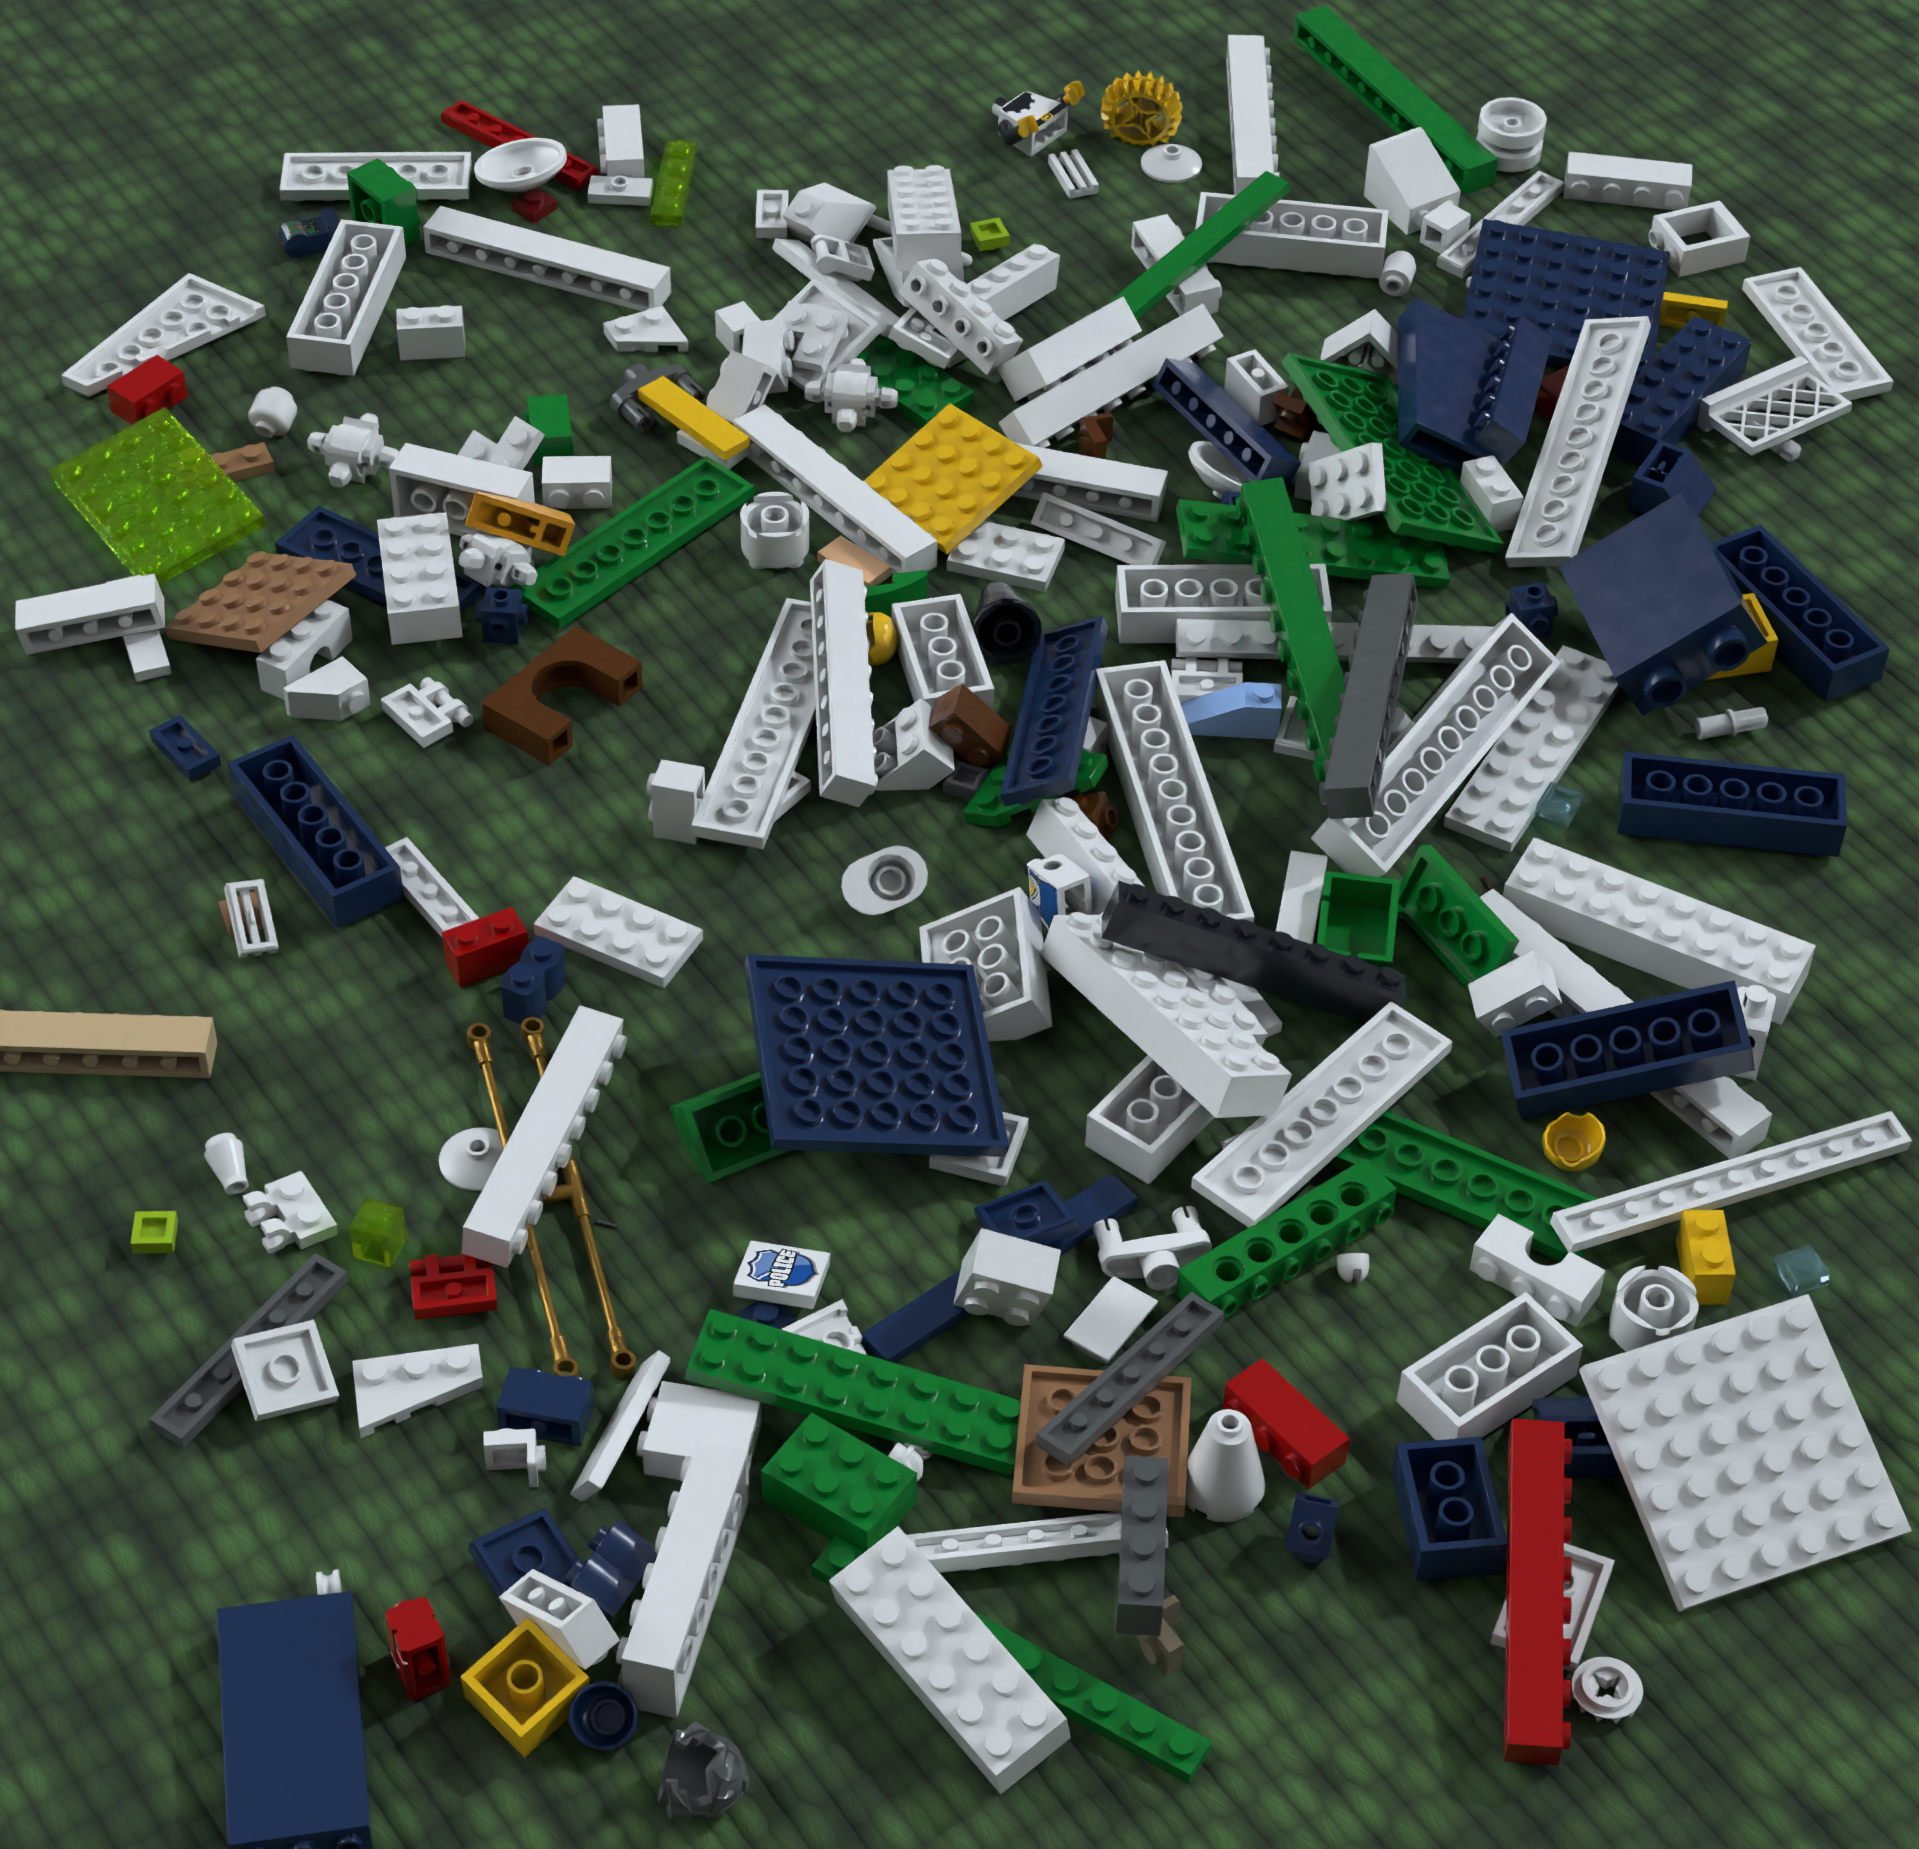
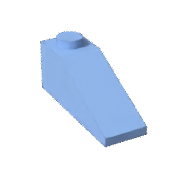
M1244 682L1181 702L1180 704L1191 735L1276 740L1281 717V684Z

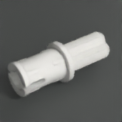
M1763 707L1736 712L1727 709L1724 714L1695 718V733L1699 740L1727 734L1730 737H1736L1738 732L1765 728L1768 716Z

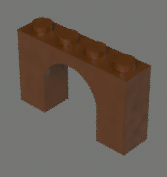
M575 626L567 634L559 637L541 655L536 656L518 674H514L497 691L486 697L482 702L484 729L550 766L573 747L572 724L570 719L538 701L539 698L551 690L573 686L588 689L620 707L643 688L641 661Z

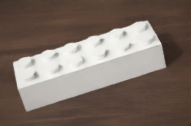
M931 165L927 166L926 169L913 170L910 166H898L894 170H887L888 212L897 271H911L916 262L934 258L945 263L948 270H961V228L950 169H944L943 166Z
M1201 192L1195 230L1236 195ZM1280 199L1206 263L1217 262L1235 264L1237 266L1248 265L1266 267L1268 269L1278 268L1297 270L1299 272L1380 278L1383 270L1389 210Z
M340 220L286 336L290 368L354 376L406 259L403 227Z
M1252 564L1117 565L1115 601L1119 643H1176L1175 624L1177 619L1269 621L1271 610L1269 603L1264 604L1261 597V576L1255 575ZM1310 564L1327 623H1331L1332 606L1326 565Z
M698 1440L692 1457L685 1456L680 1472V1481L683 1483L680 1492L673 1491L670 1497L668 1517L671 1518L667 1527L661 1526L655 1544V1552L658 1553L655 1563H648L642 1582V1588L645 1589L642 1600L636 1599L633 1603L629 1619V1625L632 1626L629 1638L624 1636L621 1638L616 1655V1663L622 1664L618 1684L631 1692L639 1710L673 1718L678 1716L749 1504L748 1451Z
M899 1526L829 1580L835 1601L1000 1794L1004 1793L1071 1738L1067 1718Z

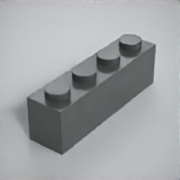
M1125 1456L1122 1485L1116 1633L1161 1635L1169 1458Z

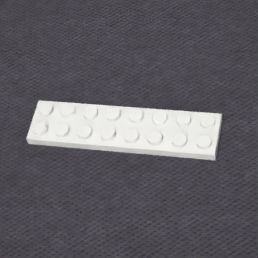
M1564 645L1555 656L1561 664L1499 737L1446 814L1444 827L1511 853L1621 688L1606 661Z
M1389 1002L1283 1096L1276 1115L1261 1116L1192 1177L1191 1188L1248 1228L1257 1224L1282 1206L1451 1052L1453 1041L1393 1002Z

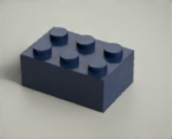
M1481 1436L1397 1443L1392 1477L1416 1581L1501 1574L1508 1542Z

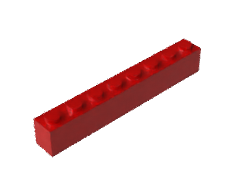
M1512 1418L1509 1433L1504 1717L1505 1762L1559 1765L1562 1749L1570 1750L1571 1722H1563V1707H1570L1571 1680H1563V1665L1570 1666L1571 1639L1563 1638V1624L1570 1625L1572 1610L1571 1598L1564 1597V1584H1570L1572 1573V1558L1564 1557V1543L1570 1544L1572 1535V1518L1564 1517V1504H1571L1572 1478L1564 1477V1465H1571L1572 1439L1564 1438V1422Z

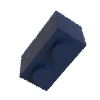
M510 1367L496 1406L499 1430L504 1428L514 1430L535 1429L536 1439L581 1447L594 1409L592 1381L583 1380L577 1376H560L544 1373L533 1368L521 1369Z

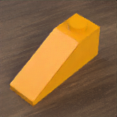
M478 491L475 493L465 522L466 526L564 556L576 525L570 514L536 503Z

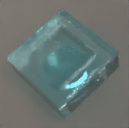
M1550 782L1536 805L1535 815L1569 827L1583 804L1584 794Z
M1811 1244L1775 1256L1773 1267L1793 1296L1829 1284L1831 1273Z

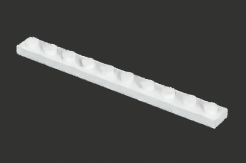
M1177 619L1176 657L1280 659L1278 653V641L1280 639L1277 632H1272L1269 621ZM1328 623L1339 661H1349L1350 651H1355L1354 631L1360 629L1359 623ZM1414 625L1406 662L1461 664L1493 627Z
M1889 1111L1553 1213L1550 1223L1567 1251L1573 1253L1681 1220L1683 1210H1714L1907 1151L1912 1140L1893 1112Z

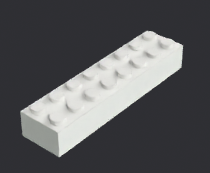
M1535 837L1506 881L1503 891L1505 899L1510 900L1515 907L1531 920L1539 923L1550 935L1690 990L1735 980L1737 989L1742 986L1747 988L1751 985L1763 986L1769 993H1773L1776 996L1771 1021L1782 1025L1808 976L1816 946Z
M1073 912L1071 915H1054L1040 955L1215 1118L1277 1114L1292 1074L1279 1063V1059L1275 1055L1268 1053L1256 1043V1038L1253 1035L1244 1032L1237 1026L1229 1014L1218 1009L1210 1001V997L1207 994L1193 987L1183 973L1174 970L1165 962L1166 959L1103 939L1102 915L1104 912L1101 915H1086L1080 912Z

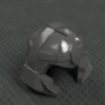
M693 1721L685 1731L675 1730L664 1763L657 1799L660 1804L665 1806L669 1820L689 1819L692 1816L713 1818L722 1815L735 1805L743 1794H746L750 1777L747 1775L746 1764L738 1747L726 1737L712 1733L711 1729L696 1721Z

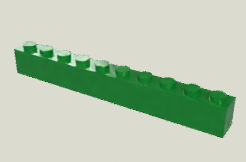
M1326 5L1296 15L1294 41L1397 134L1421 127L1464 195L1495 183L1498 158Z
M1283 477L1242 483L1240 498L1235 499L1236 514L1239 519L1243 518L1244 520L1243 533L1245 544L1247 547L1252 546L1254 553L1252 555L1253 570L1255 575L1261 576L1262 580L1260 586L1261 597L1264 604L1269 603L1271 610L1269 613L1270 627L1273 633H1278L1280 639L1278 641L1279 657L1281 662L1286 661L1289 669L1287 670L1288 687L1290 691H1295L1298 699L1295 703L1296 713L1299 721L1304 720L1306 726L1304 732L1306 747L1308 751L1313 750L1315 756L1313 762L1314 774L1317 781L1325 782L1324 763L1326 759L1331 757L1329 742L1330 738L1336 735L1334 720L1336 715H1340V694L1345 693L1343 671Z

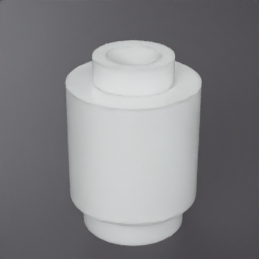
M1396 251L1387 257L1379 278L1380 288L1386 294L1402 296L1408 292L1416 271V263L1410 253Z

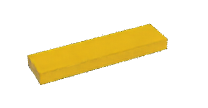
M662 376L638 389L639 400L724 461L750 447L749 436L666 377Z

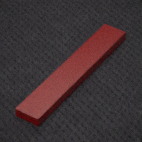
M460 100L441 113L442 123L492 148L515 140L537 138L463 100ZM566 152V163L553 179L580 191L590 183L591 175L599 176V168Z

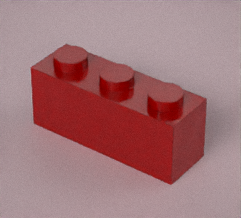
M1263 1358L1225 1384L1222 1409L1236 1410L1244 1414L1250 1421L1256 1445L1264 1452H1269L1274 1456L1291 1478L1298 1479L1304 1486L1311 1489L1346 1463L1350 1438Z

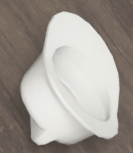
M896 845L858 859L849 865L843 874L841 888L845 900L853 909L862 914L873 916L896 909L920 896L927 884L928 871L924 860L917 852L908 847Z

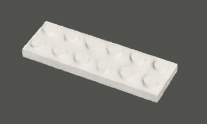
M471 152L285 153L280 197L281 200L296 202L303 200H350L347 172L378 158L387 166L392 167L405 180L413 183L418 193L417 200L449 199L455 201L469 199L472 166Z
M1801 267L1744 279L1742 290L1796 358L1802 356L1809 361V373L1847 400L1891 391L1893 385L1892 378Z

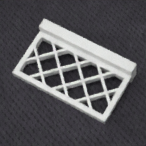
M1799 356L1702 398L1697 426L1705 432L1716 429L1752 456L1851 412L1853 403L1809 373V361ZM1807 385L1814 391H1807L1803 389H1805V386ZM1787 398L1791 399V402H1783L1778 400ZM1795 399L1814 401L1815 403L1814 405L1795 403ZM1819 402L1832 403L1835 406H1820ZM1763 409L1766 410V413H1759L1753 411ZM1770 410L1790 412V416L1770 414ZM1794 413L1808 414L1813 416L1809 418L1795 417ZM1738 420L1741 421V424H1733L1728 422ZM1754 420L1757 423H1765V427L1745 425V421ZM1769 424L1783 425L1788 427L1784 429L1769 428ZM1744 435L1758 436L1763 438L1752 442Z

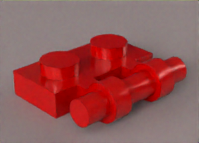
M438 1253L427 1254L425 1259L409 1261L415 1320L498 1310L493 1263L465 1254L438 1257Z

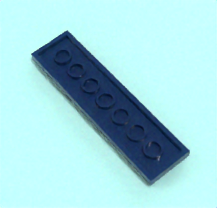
M1104 616L1041 632L1040 645L1033 653L1000 796L1005 807L1018 803L1027 804L1038 798L1050 795L1059 796L1074 790L1097 683L1096 669L1100 668L1108 631V625Z

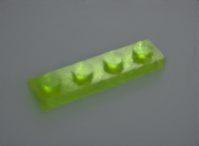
M666 140L651 210L652 225H683L697 155V142Z

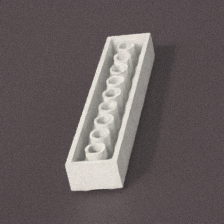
M1510 613L1486 633L1388 747L1374 817L1329 819L1328 817L1311 839L1345 873L1373 877L1383 876L1561 662Z
M1166 661L1096 669L1097 683L1094 692V703L1100 721L1108 723L1107 743L1156 893L1164 896H1176L1185 903L1201 908H1212L1222 915L1254 923V914Z

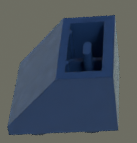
M1659 440L1633 477L1627 508L1645 514L1681 492L1699 518L1716 492L1715 485L1691 451Z
M1590 1397L1533 1398L1534 1420L1564 1422V1438L1572 1439L1571 1465H1564V1477H1623Z

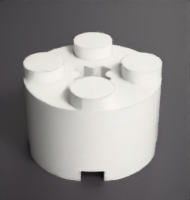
M784 492L762 493L755 496L754 502L748 506L745 503L740 512L741 549L744 556L749 560V565L755 569L797 568L801 566L804 562V557L809 551V510L807 505L803 501L799 504L793 500V495Z
M1645 1266L1629 1270L1622 1276L1617 1285L1609 1318V1336L1627 1352L1693 1331L1699 1308L1696 1298L1697 1291L1694 1284L1684 1274L1666 1266H1659L1658 1270H1645Z

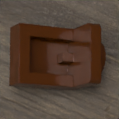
M1110 412L1080 419L1078 446L1081 455L1106 459L1107 442L1112 441L1114 417Z
M1105 792L1078 793L1069 796L1068 798L1078 804L1080 810L1098 828L1100 834L1108 842L1120 821V817Z

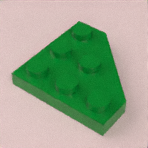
M1010 744L1006 749L1004 757L997 762L963 811L967 824L1000 827L1012 822L1010 816L1029 808L1032 813L1037 812L1042 799L1059 798L1058 796L1050 795L1035 799L1027 804L1018 803L1005 807L1000 793L1012 746ZM1082 751L1074 790L1077 789L1081 794L1096 786L1109 766L1106 754Z

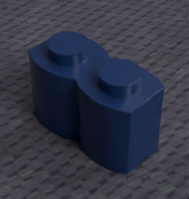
M539 936L525 947L521 955V961L510 967L501 981L504 1018L521 1024L528 1017L539 1019L542 1017L547 1007V1001L557 996L566 983L564 945Z
M617 1520L610 1530L604 1525L601 1526L587 1545V1547L594 1551L587 1562L578 1558L564 1577V1580L570 1584L568 1587L595 1600L608 1622L614 1617L644 1575L647 1564L652 1563L658 1555L655 1552V1546L620 1520Z

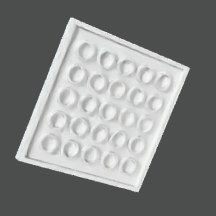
M1809 1294L1589 1363L1579 1369L1678 1612L1904 1536L1912 1531Z

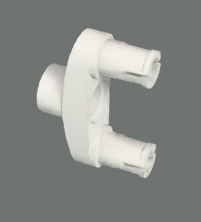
M1186 1206L1189 1218H1186L1183 1207L1177 1208L1172 1213V1220L1178 1233L1123 1242L1118 1222L1115 1219H1108L1110 1231L1106 1229L1104 1219L1096 1222L1093 1227V1232L1100 1248L1098 1258L1102 1271L1110 1277L1115 1276L1116 1278H1145L1147 1286L1156 1291L1167 1290L1177 1284L1178 1269L1212 1250V1245L1208 1233L1201 1228L1196 1209L1192 1206Z

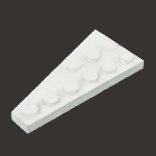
M188 273L61 375L63 385L89 397L107 389L109 384L155 355L168 361L265 317V306Z

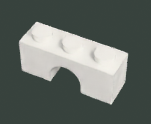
M326 600L265 649L256 658L261 690L285 700L283 688L310 674V665L315 654L333 660L353 640L349 608Z
M1498 1214L1474 1244L1469 1270L1478 1274L1482 1279L1491 1281L1512 1292L1516 1297L1527 1292L1553 1317L1577 1327L1600 1296L1606 1270L1570 1251L1556 1265L1545 1266L1535 1263L1529 1258L1534 1232Z

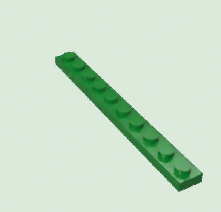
M835 1535L811 1566V1576L830 1586L829 1580L865 1551ZM973 1611L1064 1716L1190 1784L1210 1754L1213 1741Z

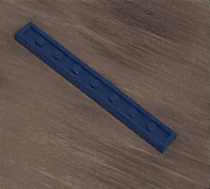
M1112 1173L1108 1174L1065 1202V1205L1077 1219L1080 1232L1045 1246L1061 1250V1256L1093 1235V1227L1096 1222L1104 1219L1105 1226H1107L1108 1219L1116 1220L1136 1207L1138 1197ZM960 1270L861 1334V1343L876 1358L897 1363L969 1316L971 1313L967 1312L964 1307L953 1305Z

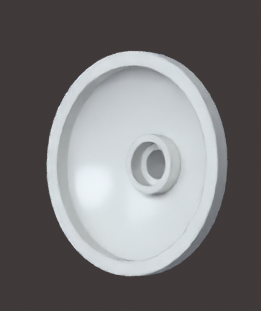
M520 139L499 145L483 154L475 163L474 171L477 180L487 187L507 192H526L545 184L558 174L566 163L567 154L565 147L552 139Z
M1197 441L1191 445L1188 454L1192 466L1202 481L1214 490L1213 494L1219 499L1227 491L1240 493L1242 483L1252 482L1211 442Z

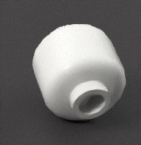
M270 387L261 390L256 395L248 412V419L255 432L262 437L283 436L289 431L297 414V405L288 391L279 387Z

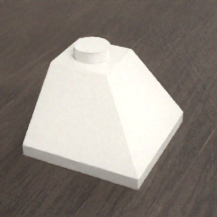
M824 182L800 190L782 216L792 235L811 243L815 235L824 234L854 243L876 210V206Z

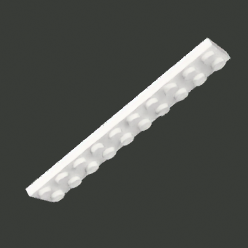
M1648 316L1585 320L1505 556L1508 567L1559 566L1577 555L1651 328Z
M786 598L691 824V836L764 849L816 718L811 602Z

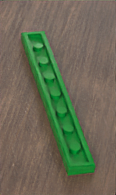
M1265 171L1106 305L1124 296L1133 315L1138 320L1291 191L1290 182Z

